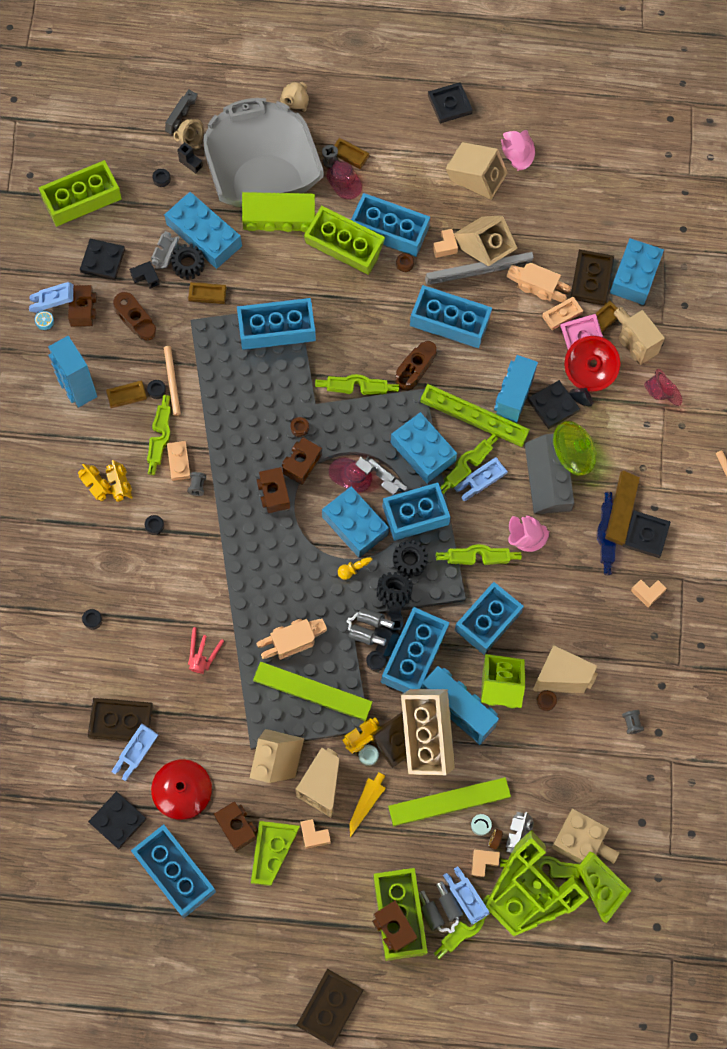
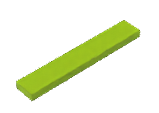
M427 384L420 399V402L488 433L495 434L497 437L520 447H523L530 429L429 384Z
M260 662L253 679L254 682L363 721H366L373 701Z
M506 777L390 805L388 809L394 827L511 798Z

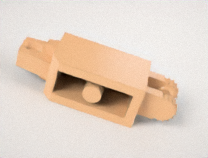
M533 263L526 264L524 268L511 265L507 273L509 279L518 283L517 288L525 293L537 295L543 300L551 301V299L564 302L567 297L561 292L569 293L571 291V286L560 282V274Z
M298 619L293 621L290 626L285 628L281 626L274 629L269 637L258 641L256 644L258 648H262L273 643L274 648L264 651L261 656L263 659L278 655L281 660L313 647L315 638L326 632L327 628L323 619L309 622L307 619Z

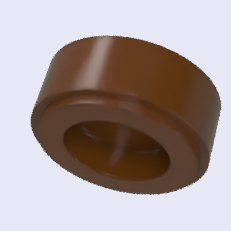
M408 253L400 254L396 259L397 269L401 272H409L414 267V258Z
M303 417L293 419L290 425L292 434L297 437L307 435L309 432V422Z
M544 690L537 697V705L543 711H550L557 704V697L552 691Z
M495 828L489 840V848L494 850L498 848L503 837V831Z

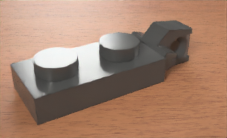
M188 89L184 97H181L165 122V132L172 135L175 129L178 130L182 117H186L190 110V105L195 104L198 98L197 93Z

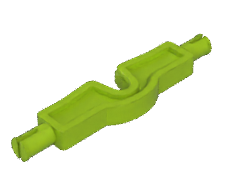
M358 374L347 377L329 376L327 380H315V387H326L329 392L351 394L354 390V384L360 386L363 395H383L387 391H399V384H387V380L369 379Z
M163 395L162 405H158L152 425L153 431L162 433V436L149 439L147 456L149 475L156 474V467L161 464L163 450L167 443H169L171 436L169 428L171 415L169 402L171 397L168 395L167 398L166 395Z
M492 434L487 440H482L473 450L465 452L458 458L455 468L444 478L445 482L440 486L442 494H445L450 487L454 488L465 477L471 474L467 461L474 466L481 464L487 454L493 449L492 445L498 440L495 434Z
M481 544L472 545L465 549H449L447 552H436V560H448V564L473 565L476 562V554L481 555L484 565L507 564L510 560H521L522 558L521 552H510L509 548H490Z
M542 856L535 862L541 870L543 865H548L550 867V877L553 879H569L573 875L579 879L581 876L577 868L579 864L560 862L551 856ZM501 858L500 867H505L508 859Z
M487 895L482 900L484 904H486L490 895ZM486 917L474 923L472 927H468L462 921H459L458 925L454 928L455 931L449 933L441 941L442 946L433 954L440 960L448 951L451 953L464 939L475 936L481 930Z

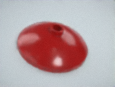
M586 336L578 339L570 346L565 356L564 366L567 377L576 387L587 388L588 391L594 392L607 388L615 381L620 371L621 361L616 347L609 340L600 336ZM592 360L597 361V365L595 367L591 366Z
M187 759L171 761L159 769L152 782L151 795L155 806L163 815L175 820H187L199 815L207 807L212 795V783L207 771L200 764ZM184 784V788L178 790L177 785Z

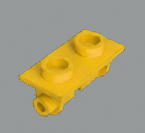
M112 460V464L106 466L105 472L110 484L116 482V484L111 486L113 498L117 502L122 501L124 496L132 499V488L126 478V468L123 464Z
M82 464L85 469H81L78 472L79 478L86 487L93 483L89 491L96 500H105L106 494H112L111 485L107 480L101 478L99 475L100 471L94 465Z
M370 718L359 726L362 733H359L355 728L344 736L345 738L342 741L349 752H359L368 742L374 741L370 734L380 728L376 718Z

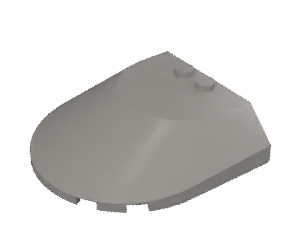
M265 98L240 100L224 107L223 112L218 116L214 115L208 124L206 134H204V152L219 201L238 208L242 207V192L303 193L307 192L324 177L323 167L306 122L299 113L295 114L290 110V106L279 101L276 104L266 102Z

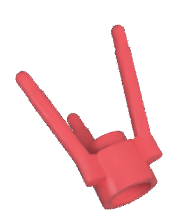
M193 627L190 658L188 661V665H190L189 670L204 674L205 670H209L210 664L220 650L224 640H220L206 662V657L202 656L207 636L203 635L198 654H195L194 657L196 627Z

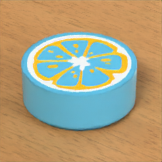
M41 311L36 314L35 323L39 329L48 330L53 326L54 319L50 312Z

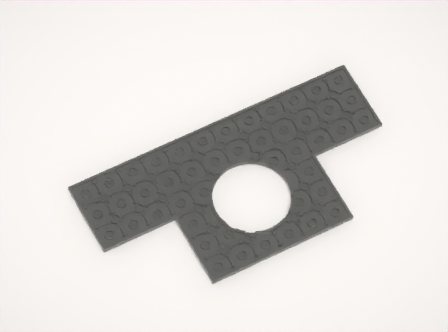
M238 313L190 320L250 749H256L258 738L265 729L304 738V742L344 736L355 728L359 733H362L359 726L365 722L363 720L254 682L253 679L260 662L364 698L355 640L349 638V623H347V620L358 613L362 607L381 614L387 613V604H382L383 601H379L376 596L377 584L383 574L387 575L388 572H391L393 575L394 572H397V569L394 568L393 553L396 546L399 547L401 542L404 544L405 540H408V542L415 540V543L420 542L421 546H425V551L428 552V562L423 573L420 572L419 576L413 575V578H409L413 584L412 596L408 604L405 603V606H401V611L410 610L413 607L423 608L465 601L466 597L459 564H448V560H436V552H447L449 549H456L451 518L447 526L394 541L383 551L369 556L372 558V561L368 565L363 566V568L356 570L357 574H353L348 580H343L338 576V568L344 564L348 565L349 562L354 564L357 561H361V559H343L331 556L317 549L307 540L299 528L295 516V499L300 484L283 475L289 496L290 509L268 514L267 508L262 507L260 497L264 496L262 490H258L256 479H260V471L282 468L284 459L291 457L294 444L297 441L300 442L302 437L293 435L290 425L293 419L303 417L309 422V432L303 437L322 448V456L317 464L343 455L370 456L378 459L380 463L389 469H392L399 477V480L411 490L434 483H439V486L444 483L442 473L426 484L391 444V434L420 412L432 424L429 406L420 402L425 389L315 404L305 342L242 350ZM299 457V458L296 459V461H298V462H303V461H305V460H304L303 458H301V457ZM269 489L268 493H274L277 490ZM445 492V494H442V495H443V497H444V500H445L447 509H448V511H449L448 503H447V497H446V492ZM409 552L403 556V561L407 565H414L417 563L418 557L416 554ZM298 619H307L308 622L323 619L327 631L315 638L313 647L281 660L278 655L266 659L262 658L261 654L266 650L274 648V645L272 643L258 648L256 643L269 637L274 629L284 626V628L290 626L293 621Z

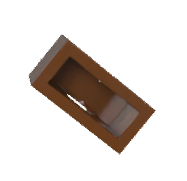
M92 285L73 286V301L69 302L68 320L71 327L93 326V320H96V308H93V305L97 303V293L93 292Z
M302 437L300 442L297 441L292 448L293 454L291 457H286L282 463L283 475L301 485L304 484L322 456V448ZM299 457H301V458H303L305 461H303V462H298V461H296V459L299 458Z
M282 468L260 471V479H256L258 490H262L264 496L260 497L262 507L267 508L268 514L290 509V501ZM269 489L277 490L274 493H268Z
M234 801L214 813V816L234 851L237 852L256 840L255 833H257V830L252 822L247 823L244 818L247 813L241 804L238 806ZM235 821L243 823L242 828L238 830L232 829L231 826Z
M396 900L373 914L375 919L372 922L377 931L382 930L386 936L383 941L389 951L393 949L396 953L417 940L418 937ZM396 923L399 926V931L395 934L390 933L387 929L388 924Z

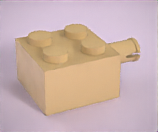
M620 307V310L618 308L614 312V316L623 325L619 340L624 347L628 348L632 358L641 365L658 355L665 338L646 313L641 310L630 317L624 307Z
M571 809L551 847V849L578 864L583 861L589 852L594 853L596 856L599 855L614 864L620 853L603 844V839L609 828L574 809Z

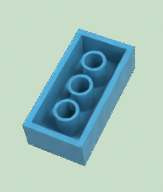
M191 192L164 214L166 224L189 245L193 244V248L197 246L199 250L201 249L204 258L216 269L242 247L241 235Z
M365 193L362 194L351 219L384 236V246L415 257L418 255L430 226V216Z
M422 285L410 317V326L479 349L491 317L492 307Z
M311 298L237 306L242 350L316 341Z
M66 336L48 346L50 350L48 356L55 370L54 373L58 378L57 381L61 388L65 389L71 403L75 402L79 408L97 398L88 366L70 337Z
M413 607L382 674L381 683L403 693L410 689H421L422 683L426 679L448 631L450 622Z
M437 666L422 683L421 689H448L450 720L479 745L496 728L499 720L498 714L490 707L487 709L477 695H471L462 682H456L447 669H441Z
M164 824L131 850L183 919L216 893L215 888Z

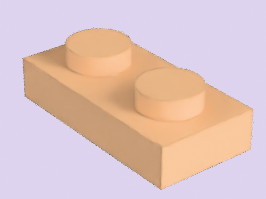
M571 297L544 312L542 317L550 329L554 330L560 327V324L569 322L581 315L583 309L575 298Z
M186 441L167 443L172 481L189 479L190 468Z

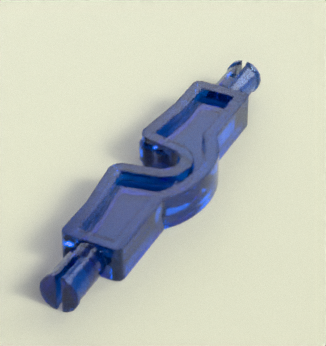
M605 492V503L601 505V522L597 528L596 536L601 546L600 562L604 564L603 574L611 575V564L615 562L616 543L605 539V531H607L613 506V493Z

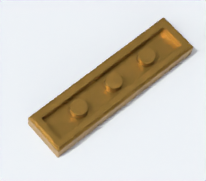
M624 470L620 472L605 539L621 546L626 541L640 477Z

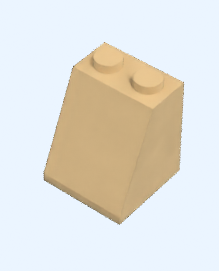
M464 142L461 143L446 167L451 181L491 200L508 173L498 149Z
M503 216L480 217L454 233L460 249L487 266L492 265L517 249Z
M553 645L533 690L536 692L549 690L561 693H584L587 688L591 689L598 675L595 672L597 665Z
M265 729L258 738L250 778L267 783L295 778L304 738Z
M321 748L297 786L296 797L331 818L334 811L339 758L337 757L338 754L333 750Z

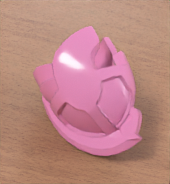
M524 130L521 133L509 131L504 133L505 139H501L506 158L512 162L511 165L517 171L528 168L535 156L534 143L528 131Z
M512 516L509 522L511 534L508 538L511 545L516 546L522 551L533 552L546 544L550 532L546 526L541 525L538 520L530 516L522 517L523 523L521 524L518 517Z

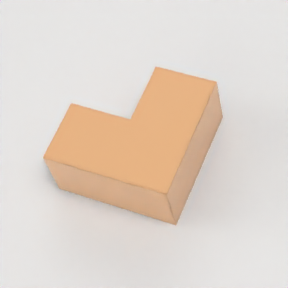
M453 230L441 231L442 241L433 243L435 258L457 254L458 246Z
M640 580L632 587L631 592L649 607L667 588L659 580L650 588Z
M313 819L300 822L306 849L331 844L328 829L315 832Z
M474 849L471 877L484 879L486 866L498 867L500 852Z

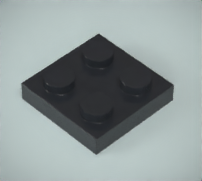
M461 82L428 91V98L440 124L473 113Z
M89 239L80 267V273L116 280L125 252V246Z
M560 380L528 397V402L548 430L580 411L579 406Z
M634 510L623 547L660 558L671 522Z
M116 791L88 822L119 850L146 821V817Z

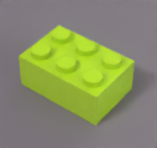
M485 654L481 702L491 706L504 705L508 708H522L525 690V659Z

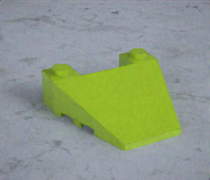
M532 830L516 843L485 904L490 913L513 936L533 929L538 924L548 920L552 921L557 916L573 912L589 898L587 888L575 875L558 888L535 864L546 853V845Z

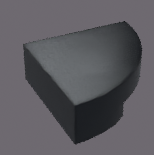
M587 388L572 389L569 392L571 397L583 406L591 407L594 404Z

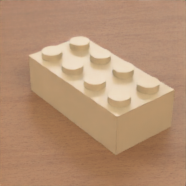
M410 689L401 695L408 774L447 775L455 769L448 689Z

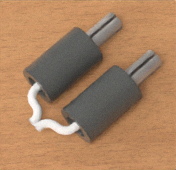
M363 607L352 618H348L349 638L368 645L377 643L384 646L386 639L378 637L377 633L373 630L355 624L352 625V620L357 617V621L376 628H381L382 625L393 628L395 624L393 621L385 619L384 614Z
M443 882L437 883V887L442 895L439 901L449 921L456 920L451 929H441L445 922L435 902H429L424 891L419 892V898L423 904L421 911L431 931L438 929L441 932H454L455 926L459 923V918L464 914L453 893L447 892Z

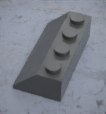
M545 434L526 442L524 445L533 513L546 514L572 511L574 497L565 434Z

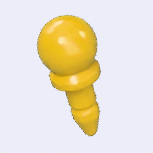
M363 558L354 564L349 562L348 565H341L338 568V576L343 580L350 579L353 574H357L356 570L368 565L372 558Z

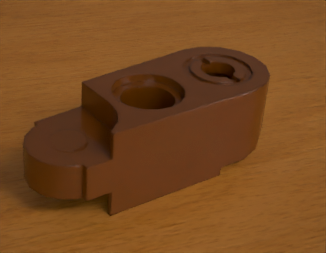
M121 292L117 294L113 300L117 316L141 340H152L156 335V326L150 316L131 293ZM122 300H125V301L127 302V304H126V305H122V304H121V301H122Z
M432 341L421 342L398 367L395 382L399 384L401 390L409 391L416 387L433 363L437 352L436 345ZM414 362H420L421 365H415ZM403 378H409L407 383L403 381Z

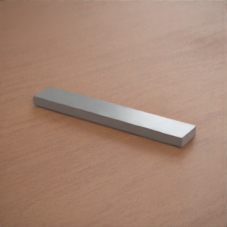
M529 252L501 258L490 266L479 262L426 273L425 282L426 285L506 270L511 265L521 267L531 263L534 257L533 253Z

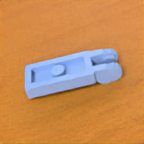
M66 282L30 295V301L36 303L29 306V311L41 312L48 308L72 302L74 285Z
M495 457L468 475L454 489L456 492H460L470 485L472 489L461 497L464 501H467L505 476L508 471Z
M141 724L119 756L120 759L111 772L116 774L120 771L123 763L126 762L130 767L125 771L122 779L127 781L134 769H137L159 734Z
M457 866L454 870L456 876L460 879L459 883L454 884L448 873L444 874L443 877L458 904L473 925L490 913L469 879L465 878Z

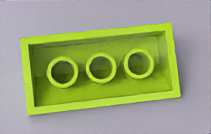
M242 192L243 230L306 232L315 217V194Z
M322 205L304 234L306 244L367 275L370 274L377 262L385 240L384 236Z

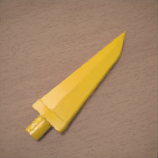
M378 772L374 781L370 778L367 779L349 823L350 837L386 789L381 785L385 775Z

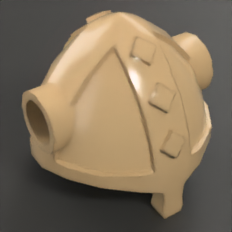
M303 82L287 84L281 94L280 102L290 106L292 109H302L305 112L309 102L306 84Z
M199 119L185 120L179 126L178 131L174 132V139L182 144L185 142L193 149L201 148L200 144L204 135L202 122Z

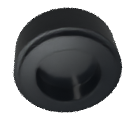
M157 169L152 175L153 182L158 187H165L171 181L170 173L166 169Z
M161 380L151 381L147 386L149 396L153 399H161L166 394L165 383Z
M151 515L145 520V529L149 534L158 535L163 531L164 522L160 516Z
M89 609L84 612L82 622L87 629L94 630L101 626L102 616L99 611Z
M378 651L370 652L366 658L367 667L372 671L382 670L386 664V657Z

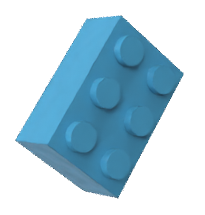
M629 238L610 294L644 305L664 249Z
M516 355L515 361H510L507 376L504 377L501 392L498 393L494 411H497V415L518 423L538 365L537 361Z
M421 412L391 434V444L426 484L456 462L457 452Z
M439 483L383 498L382 507L394 541L449 525L450 514Z
M352 486L322 509V518L358 558L362 557L388 536L389 527Z
M493 582L456 623L454 631L485 655L520 616L524 606Z

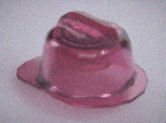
M335 161L332 168L327 171L328 182L339 197L344 199L356 198L362 191L360 179L349 163Z
M656 369L655 375L644 383L645 388L655 400L668 399L672 404L680 406L682 404V396L678 388L666 377L661 369Z
M346 457L334 460L329 467V476L333 482L347 489L352 486L356 492H363L369 488L372 482L371 472L369 475L355 465L357 461Z

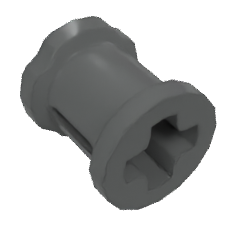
M334 145L325 146L322 149L324 166L329 169L337 167L339 164L337 147Z
M191 472V483L187 492L194 496L204 495L203 486L207 478L206 474Z
M639 710L628 711L622 714L627 724V734H636L644 731V727L641 726L639 719Z

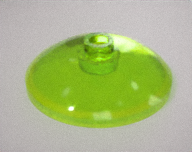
M565 421L559 424L553 436L554 449L558 459L569 472L575 475L583 476L590 473L596 463V448L590 434L581 425L572 421Z

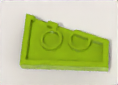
M259 821L251 884L272 886L300 826Z
M589 852L577 868L601 920L607 923L631 890L594 853Z

